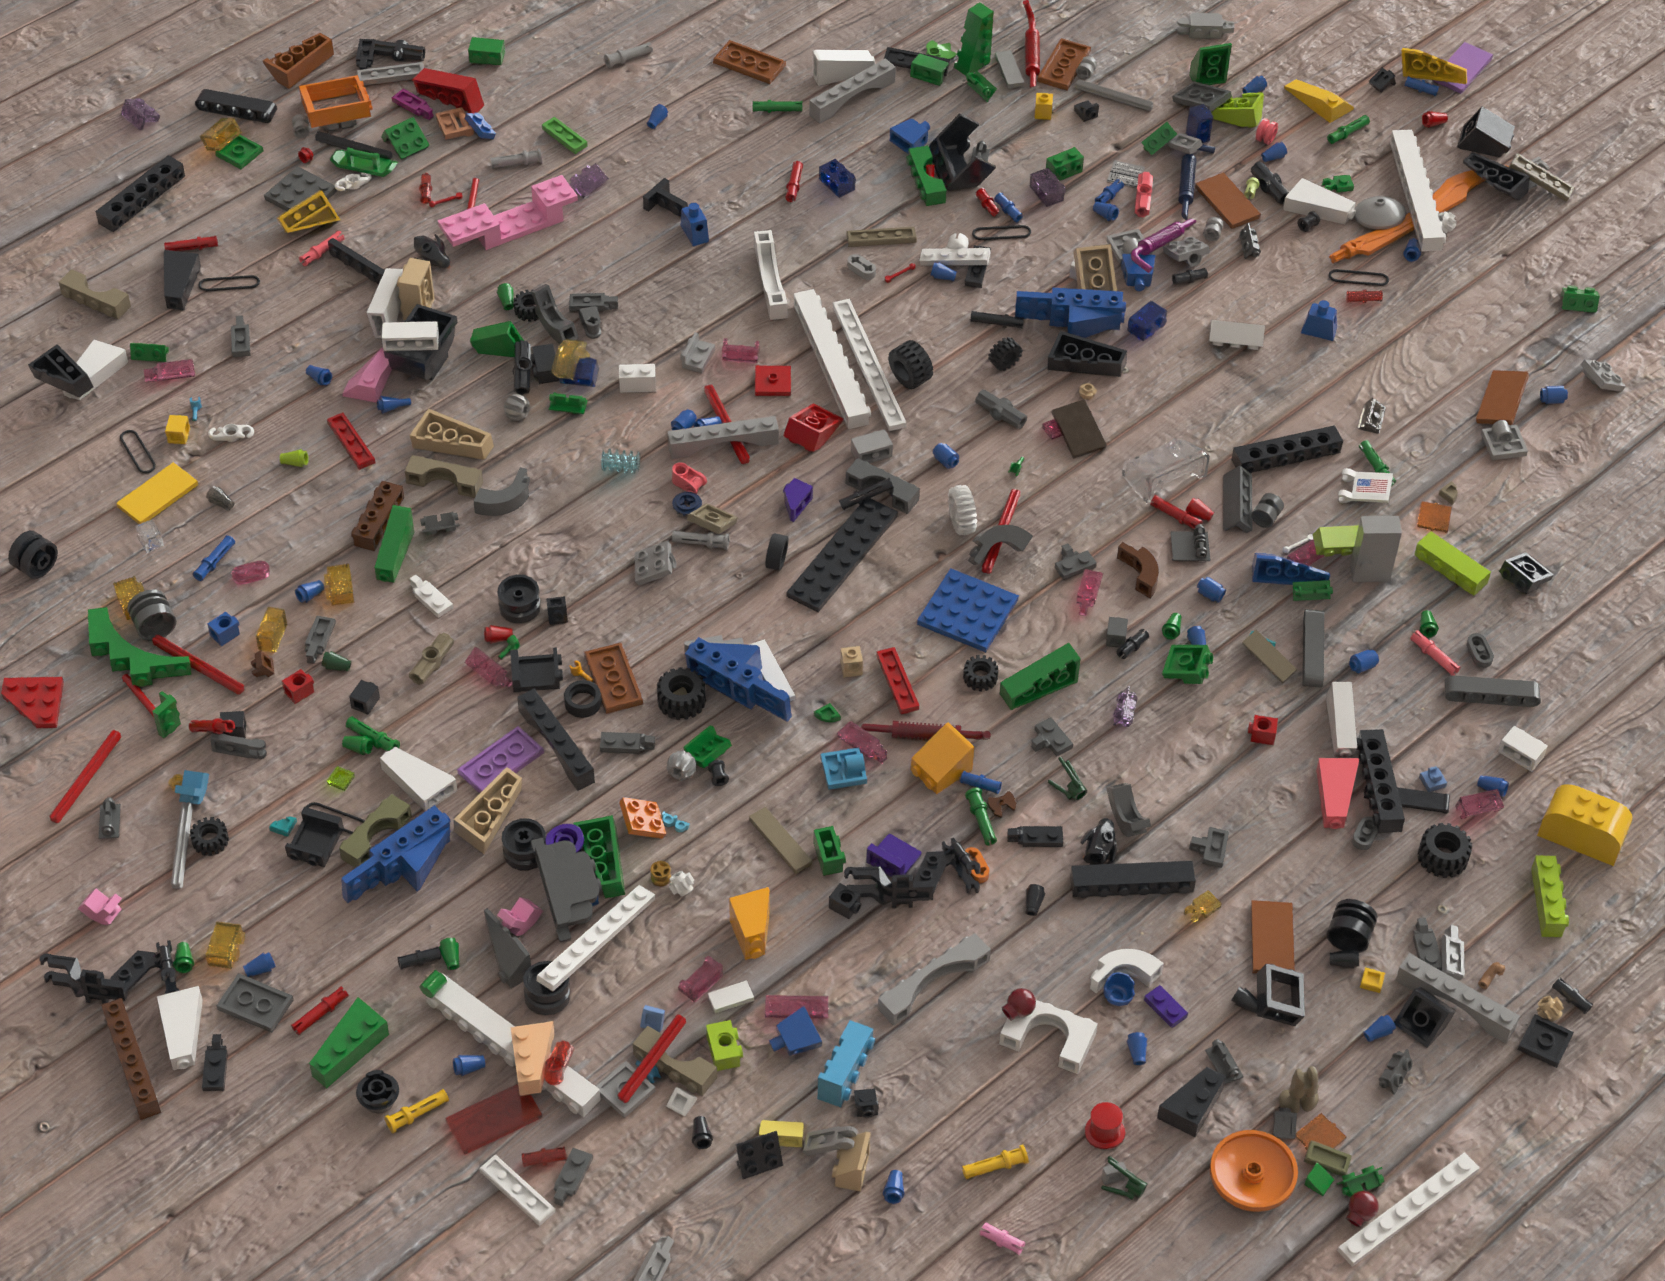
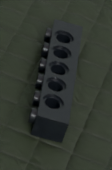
M169 155L96 210L98 224L111 232L116 231L185 177L183 163Z
M1333 425L1234 447L1231 460L1235 468L1242 466L1249 473L1341 453L1343 439L1336 426Z
M1360 730L1359 737L1356 738V750H1359V764L1363 766L1362 778L1366 780V794L1370 796L1369 808L1373 810V825H1377L1378 833L1402 832L1405 818L1384 730Z

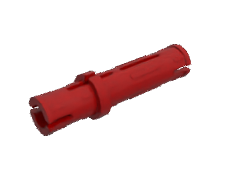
M796 161V164L793 162L790 180L786 186L787 193L785 199L788 202L795 201L797 192L800 190L799 182L803 169V163L800 161Z
M199 236L196 239L165 242L164 247L165 250L179 252L193 249L203 250V248L218 247L217 236L203 238Z
M1157 495L1151 500V506L1175 518L1182 525L1185 524L1194 529L1196 525L1203 524L1202 520L1192 516L1189 511H1183Z
M220 718L213 720H191L192 723H189V730L194 733L213 732L214 734H221L223 732L231 733L233 732L232 729H235L234 721L222 720Z
M340 986L328 997H323L321 999L322 1002L291 1024L293 1031H297L296 1034L301 1035L302 1032L329 1011L333 1012L339 1003L349 997L347 991Z

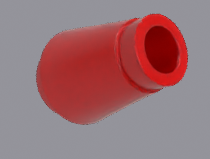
M1427 111L1422 115V124L1428 128L1448 121L1446 113Z
M1194 497L1186 508L1191 515L1208 522L1215 513L1199 498L1195 499Z
M494 625L484 628L485 642L490 644L507 641L508 637L513 635L512 628Z

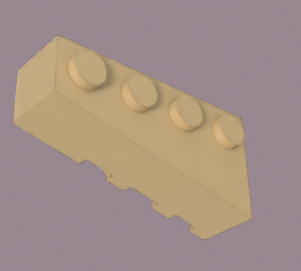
M431 409L426 411L409 435L412 446L415 449L482 460L486 459L494 447L491 433Z
M506 767L454 819L453 831L485 854L521 792L522 778Z

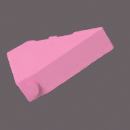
M383 347L348 381L343 397L377 403L392 371L388 359L385 358Z

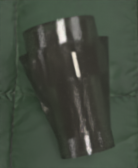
M213 486L206 494V498L210 503L227 511H230L235 504L221 487Z

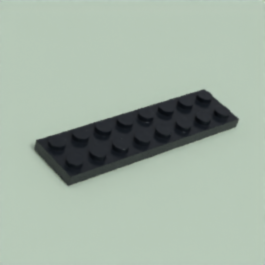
M871 498L863 501V504L857 507L786 592V597L819 613L898 517V511Z

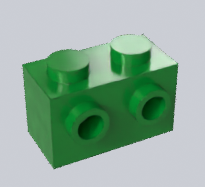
M472 37L468 48L469 63L502 66L505 55L504 40Z
M1076 147L1048 157L1046 159L1045 173L1054 183L1083 172L1084 156Z
M829 826L815 829L813 844L823 876L843 872V864L846 863L844 852H841L839 835L836 836L834 827Z

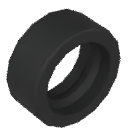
M772 534L766 553V568L778 571L782 569L788 549V536Z
M586 680L571 683L564 692L565 708L568 713L579 718H586L596 714L601 707V693L598 686ZM579 693H587L594 697V700L586 705H578L571 701L573 696Z

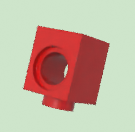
M302 669L282 680L284 693L294 704L314 693V680L310 674H305Z
M1254 715V720L1249 722L1248 734H1251L1250 742L1274 745L1278 718Z

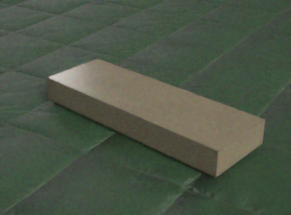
M1257 630L1242 642L1282 684L1297 671Z

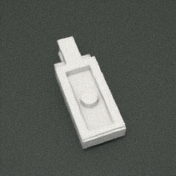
M417 575L410 578V585L413 587L412 591L415 597L437 618L453 609V603L430 582L428 583L426 580L423 582Z

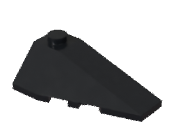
M1474 152L1463 160V164L1504 195L1519 201L1528 193L1529 175Z

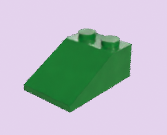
M1226 43L1199 48L1190 65L1189 76L1192 82L1195 81L1206 85L1226 83L1232 44Z

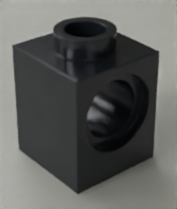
M839 883L829 896V909L850 919L861 908V894Z

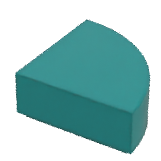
M286 817V819L276 820L269 826L271 832L288 837L297 823L296 817Z

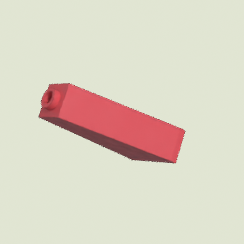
M1319 758L1316 771L1324 828H1344L1359 758Z

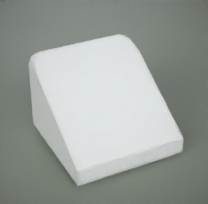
M676 1087L666 1107L686 1116L698 1097Z

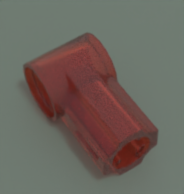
M567 1041L557 1042L550 1058L545 1061V1081L550 1085H558L564 1079V1072L574 1052V1047Z

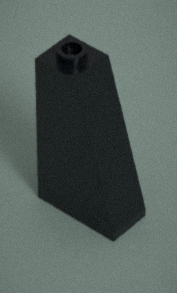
M164 250V297L168 309H185L201 267L199 254Z

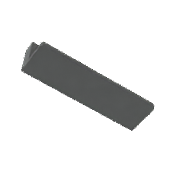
M1238 466L1223 475V530L1227 531L1237 525L1248 533L1252 531V474L1242 466Z

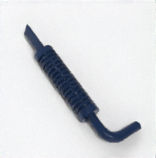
M1202 144L1197 150L1214 154L1215 147ZM1186 153L1181 160L1178 201L1182 204L1181 215L1185 220H1188L1189 205L1193 203L1196 157L1193 153L1191 155Z

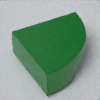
M831 703L814 711V716L823 722L831 723L841 720L840 714Z

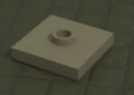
M706 503L688 514L687 520L720 534L736 524L738 517Z

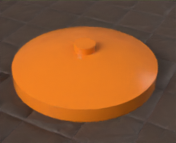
M1243 1130L1228 1135L1216 1146L1210 1162V1177L1216 1191L1228 1203L1243 1210L1261 1212L1274 1209L1289 1199L1296 1186L1298 1166L1292 1151L1277 1137L1263 1131Z

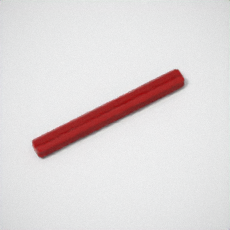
M677 1014L617 1094L620 1101L627 1103L684 1027L686 1019L682 1015Z

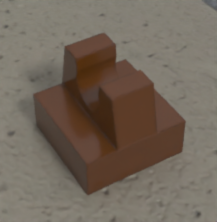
M261 650L255 653V659L251 661V665L256 669L252 671V674L255 677L263 675L270 677L275 674L273 659Z

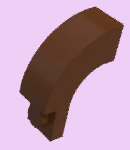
M1122 542L1118 546L1117 559L1133 567L1139 573L1136 579L1135 590L1151 599L1156 591L1159 568L1155 557L1143 546L1136 550L1134 547Z

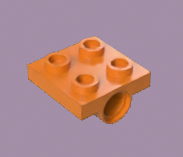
M624 797L620 800L619 804L628 834L664 838L666 831L657 802Z

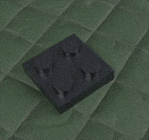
M1534 1014L1517 1050L1557 1068L1574 1032Z

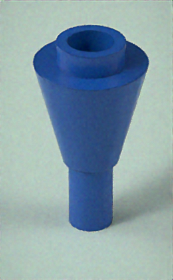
M380 396L377 400V409L381 410L382 414L400 406L411 405L410 398L399 399Z

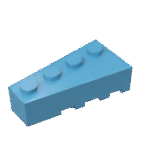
M851 1020L849 1021L840 1037V1047L835 1046L831 1060H827L824 1066V1073L821 1072L818 1076L817 1099L840 1108L844 1101L849 1100L852 1089H850L852 1083H857L860 1074L858 1070L860 1066L864 1067L868 1057L866 1053L868 1049L872 1050L874 1046L873 1028Z

